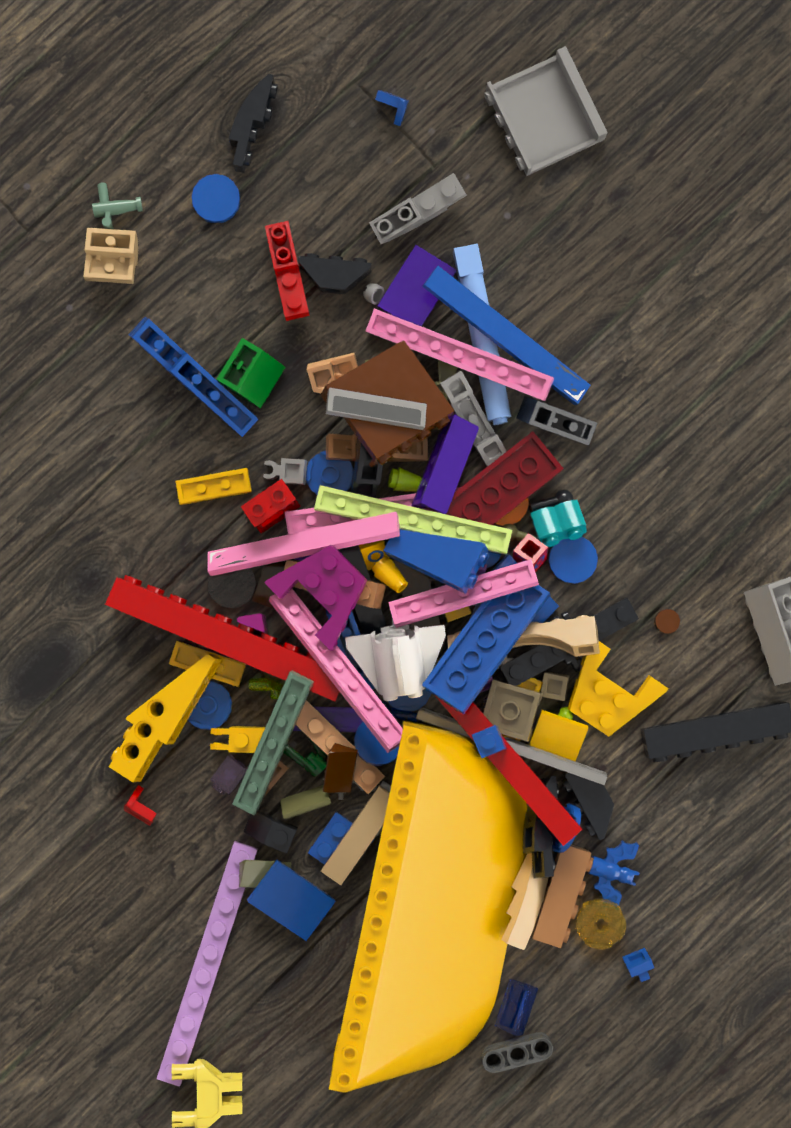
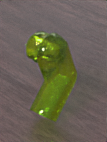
M251 678L249 680V689L251 691H271L270 697L272 699L279 698L283 688L282 684L268 678Z

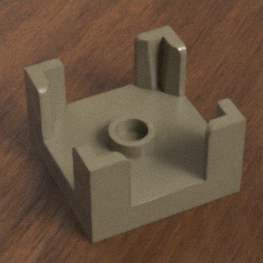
M493 680L483 714L493 725L498 726L501 734L530 741L534 718L538 705L541 704L543 693L507 684L499 680Z

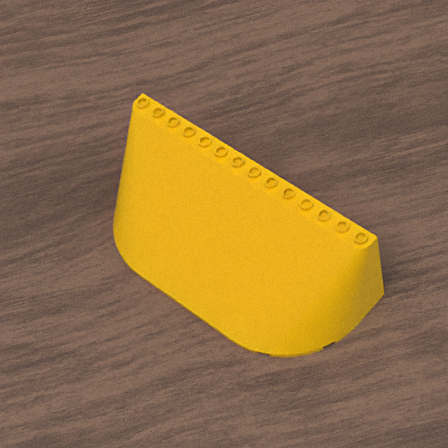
M403 720L402 722L403 731L340 1034L338 1033L329 1084L330 1090L349 1092L429 1068L450 1059L475 1039L487 1022L496 1001L507 949V943L501 939L512 918L507 914V911L517 890L512 888V885L526 855L523 854V829L527 804L488 757L481 758L475 742L470 737L441 727Z

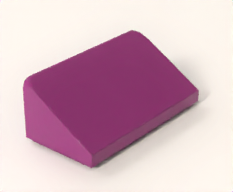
M262 613L237 618V622L268 633L266 616Z

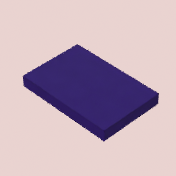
M415 245L377 307L387 314L422 327L439 299L422 287L437 266L441 267L452 277H454L457 270Z

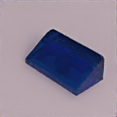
M510 979L495 1027L515 1036L523 1035L538 988Z

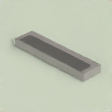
M329 388L326 414L423 430L426 422L427 404Z

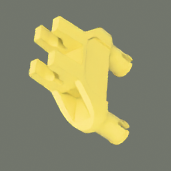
M197 1059L192 1064H172V1080L194 1079V1082H197V1108H195V1111H172V1128H208L222 1115L242 1114V1096H222V1092L242 1091V1073H222L204 1059Z

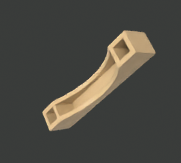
M587 615L568 620L554 619L551 622L545 623L531 622L512 647L523 645L552 646L564 650L575 657L600 654L595 617ZM456 632L454 635H447L448 648L460 632Z

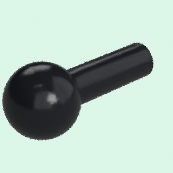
M560 490L554 497L529 503V510L532 513L542 508L554 507L560 503L573 500V495L568 490Z

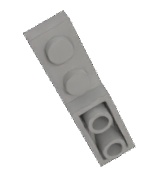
M453 173L416 197H410L369 222L379 242L384 244L448 210L447 207L467 195Z

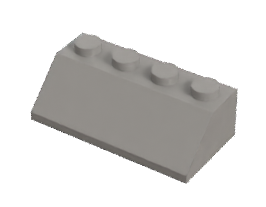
M790 576L744 592L746 605L750 610L753 626L758 634L761 650L765 655L769 674L775 686L791 682Z

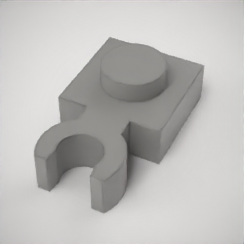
M281 458V465L270 460L265 461L264 465L272 466L273 472L271 474H264V478L274 480L280 476V479H283L285 484L305 485L307 460Z

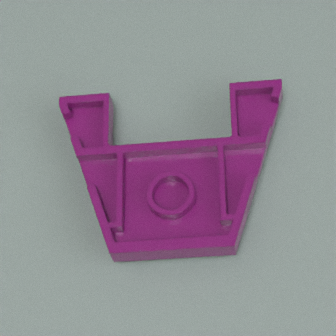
M329 545L269 578L264 583L278 598L283 599L299 581L332 615L315 636L330 651H333L338 644L337 641L341 632L344 631L352 609L357 604L367 579L333 545Z

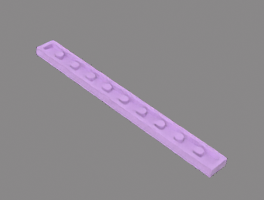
M234 841L157 1076L158 1080L181 1086L183 1079L172 1080V1064H188L245 890V888L239 887V862L255 860L258 848Z

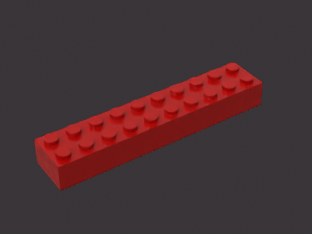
M127 575L124 576V579L116 577L105 605L285 681L289 672L293 670L314 681L311 692L335 702L338 699L340 691L309 652L307 655L299 652L300 647L285 642L284 646L276 643L278 638L267 633H262L259 636L254 633V628L241 623L238 626L231 624L233 619L216 613L215 617L209 615L210 609L198 604H193L190 607L186 605L188 600L172 594L170 597L164 596L165 590L148 584L147 588L141 586L143 581Z

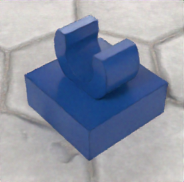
M645 948L622 957L631 977L637 975L641 982L650 979L648 970L653 969L654 965Z

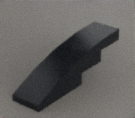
M359 545L337 549L367 580L371 581ZM356 604L355 610L364 635L371 634L373 631L377 635L381 633V628L387 627L381 609Z

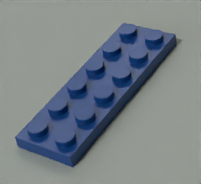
M537 585L482 602L423 682V688L464 715L550 597V592Z

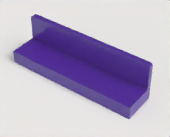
M455 414L449 418L451 422L440 430L411 505L420 509L428 507L442 514H447L479 430L477 425Z

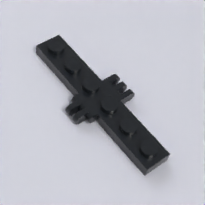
M624 598L593 615L597 625L599 641L639 619L628 598ZM566 611L561 613L564 620L571 619ZM538 645L499 666V669L507 684L517 686L563 660L567 666L571 664L575 672H578L581 668L577 661L580 660L582 662L583 656L575 657L564 650L552 646Z

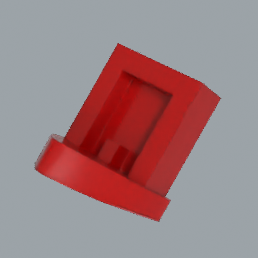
M138 785L125 804L124 811L151 826L157 813L137 802L144 790L143 787Z

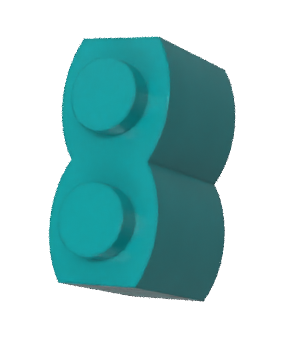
M578 500L566 501L554 507H546L530 513L537 539L547 547L555 546L563 539H579L587 532Z

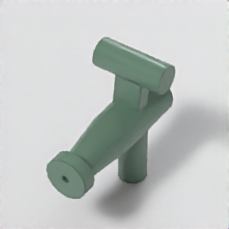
M99 183L97 185L100 202L92 203L95 218L105 217L102 219L104 229H114L111 221V216L134 210H138V212L143 211L141 197H136V200L109 201L107 184Z

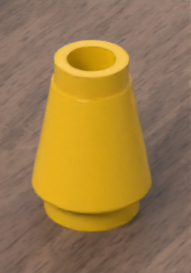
M384 557L373 566L374 577L397 593L402 592L407 587L408 582L392 559L389 560L387 557Z

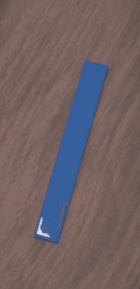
M437 266L423 284V288L523 366L553 377L554 380L551 387L573 405H577L591 386L589 383L441 267Z

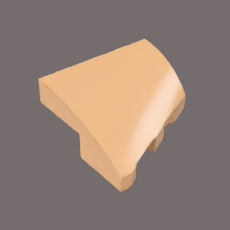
M355 352L308 364L307 372L313 392L321 394L327 384L358 367Z

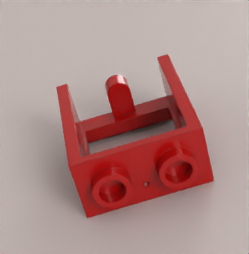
M280 479L241 506L248 519L261 534L284 519L285 512L294 511L301 507L283 479Z

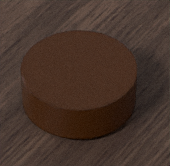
M664 609L656 614L654 624L657 630L662 633H673L680 625V618L675 611Z

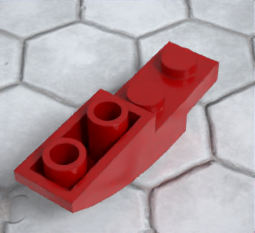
M285 221L267 225L265 230L285 320L289 321L310 316L289 222Z

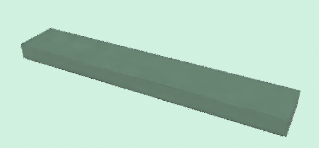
M293 670L289 672L232 805L252 815L257 813L313 686V680Z

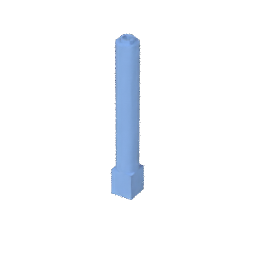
M478 244L454 248L453 257L458 281L489 305ZM468 323L472 346L499 356L497 345ZM479 376L487 420L489 422L493 421V425L507 423V418L512 416L506 386Z

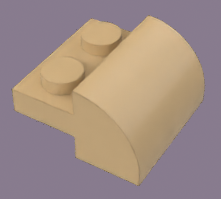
M87 228L85 242L86 260L83 276L85 281L134 284L135 266L138 263V238L136 231Z

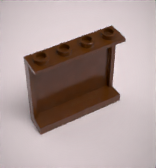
M404 340L327 384L321 393V397L326 403L328 389L335 388L427 404L426 422L423 430L344 417L372 457L369 463L371 467L377 463L380 465L385 464L392 459V454L397 451L403 453L412 446L411 442L416 439L419 441L424 440L431 434L432 429L436 427L439 430L451 422L449 418L454 413L452 406Z

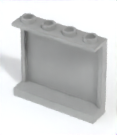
M566 46L558 49L555 56L493 85L490 81L487 82L486 92H484L485 99L489 106L493 105L496 114H494L495 120L500 128H504L507 134L505 135L506 143L510 149H514L517 155L515 157L516 164L520 171L524 170L526 176L593 146L606 138L608 132Z

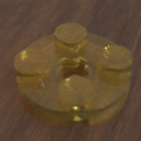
M594 899L586 901L576 917L577 933L589 947L601 950L608 949L623 938L626 931L625 916L620 906L610 900ZM599 919H604V922H608L607 925H603L602 929H598L597 925L594 924Z

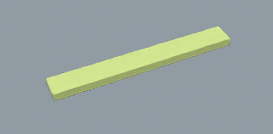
M321 485L314 507L315 511L354 520L397 512L399 528L401 530L482 542L489 551L507 555L512 534L510 529Z

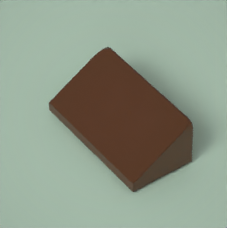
M334 743L328 754L323 792H351L358 754L357 749Z

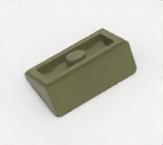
M324 785L282 798L280 803L283 818L286 820L330 805L332 802L330 794L323 792Z
M243 860L239 862V887L256 888L275 861ZM281 862L291 869V862Z

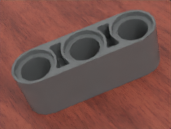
M536 1032L486 1046L481 1054L482 1063L488 1072L498 1073L546 1060L552 1055L553 1046L548 1035ZM539 1041H544L547 1043V1047L543 1051H537L534 1049L535 1044ZM519 1047L523 1049V1054L520 1057H512L510 1055L514 1048ZM491 1054H497L500 1057L498 1062L494 1064L488 1063L486 1059Z

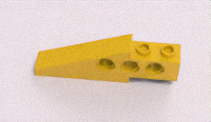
M206 654L127 716L126 720L131 722L133 726H130L123 735L125 740L113 752L109 768L131 782H141L162 744L169 745L175 743L223 659L214 654ZM159 703L164 707V711L160 716L156 712V707ZM147 724L151 727L149 737L144 734V727ZM135 745L139 749V754L136 758L132 755V748Z

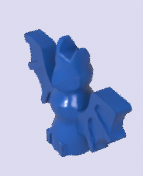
M621 841L615 848L607 847L605 859L592 856L593 864L588 874L599 877L598 882L594 884V888L602 893V902L612 904L615 909H618L622 895L620 891L611 885V881L618 880L621 883L636 886L633 878L634 875L640 874L637 871L630 870L627 867H620L617 864L621 860L635 858L639 847L637 842L628 844Z

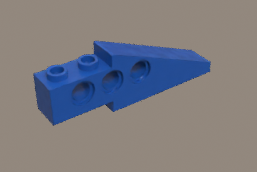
M144 317L128 334L241 437L258 420L254 414L149 318Z

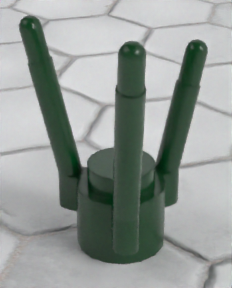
M310 738L309 740L317 753L314 754L311 751L305 758L287 744L283 753L301 765L313 777L319 775L327 766V762L324 760L327 755Z

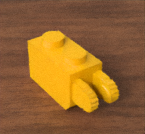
M231 726L229 728H211V734L229 735V744L214 742L210 744V749L229 750V752L255 753L265 727Z

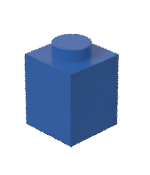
M497 725L472 734L481 758H486L507 749Z

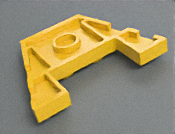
M599 641L600 654L583 656L582 667L574 685L568 710L609 737L666 693L669 688L648 675L634 696L597 671L611 650Z

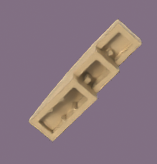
M380 785L321 870L322 873L339 885H342L383 826L390 792Z
M527 853L512 885V888L517 890L507 911V914L512 918L501 939L505 943L525 950L536 924L548 878L533 879L532 853Z

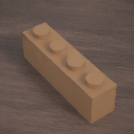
M571 844L565 852H557L554 860V877H549L540 912L531 934L532 939L561 948L563 942L567 943L571 930L568 928L570 918L574 919L577 914L578 905L575 903L578 895L582 896L586 881H583L586 871L590 872L593 864V858L590 857L591 852L589 850Z

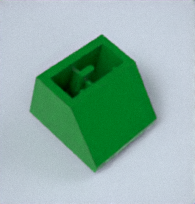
M241 338L216 380L225 388L261 409L286 367L262 349Z

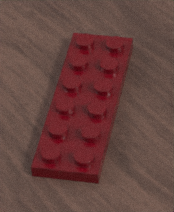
M532 431L454 493L446 515L494 525L563 471L564 468Z

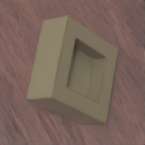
M544 672L541 690L543 697L565 701L570 676Z

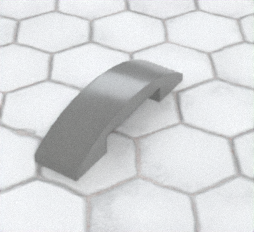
M459 371L442 381L440 385L455 414L479 427L473 445L488 467L507 451L487 420L463 372Z

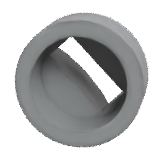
M370 283L366 285L367 289L363 291V296L368 302L376 305L384 296V288L378 284Z

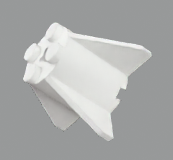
M392 619V626L381 628V633L377 635L373 631L371 634L345 637L346 648L378 693L383 695V700L393 701L398 699V696L408 695L409 698H417L423 695L422 690L425 688H423L422 684L432 672L445 639L444 625L422 628L414 625L415 630H411L409 625L396 628Z

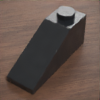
M524 396L516 419L588 446L598 424L528 396Z

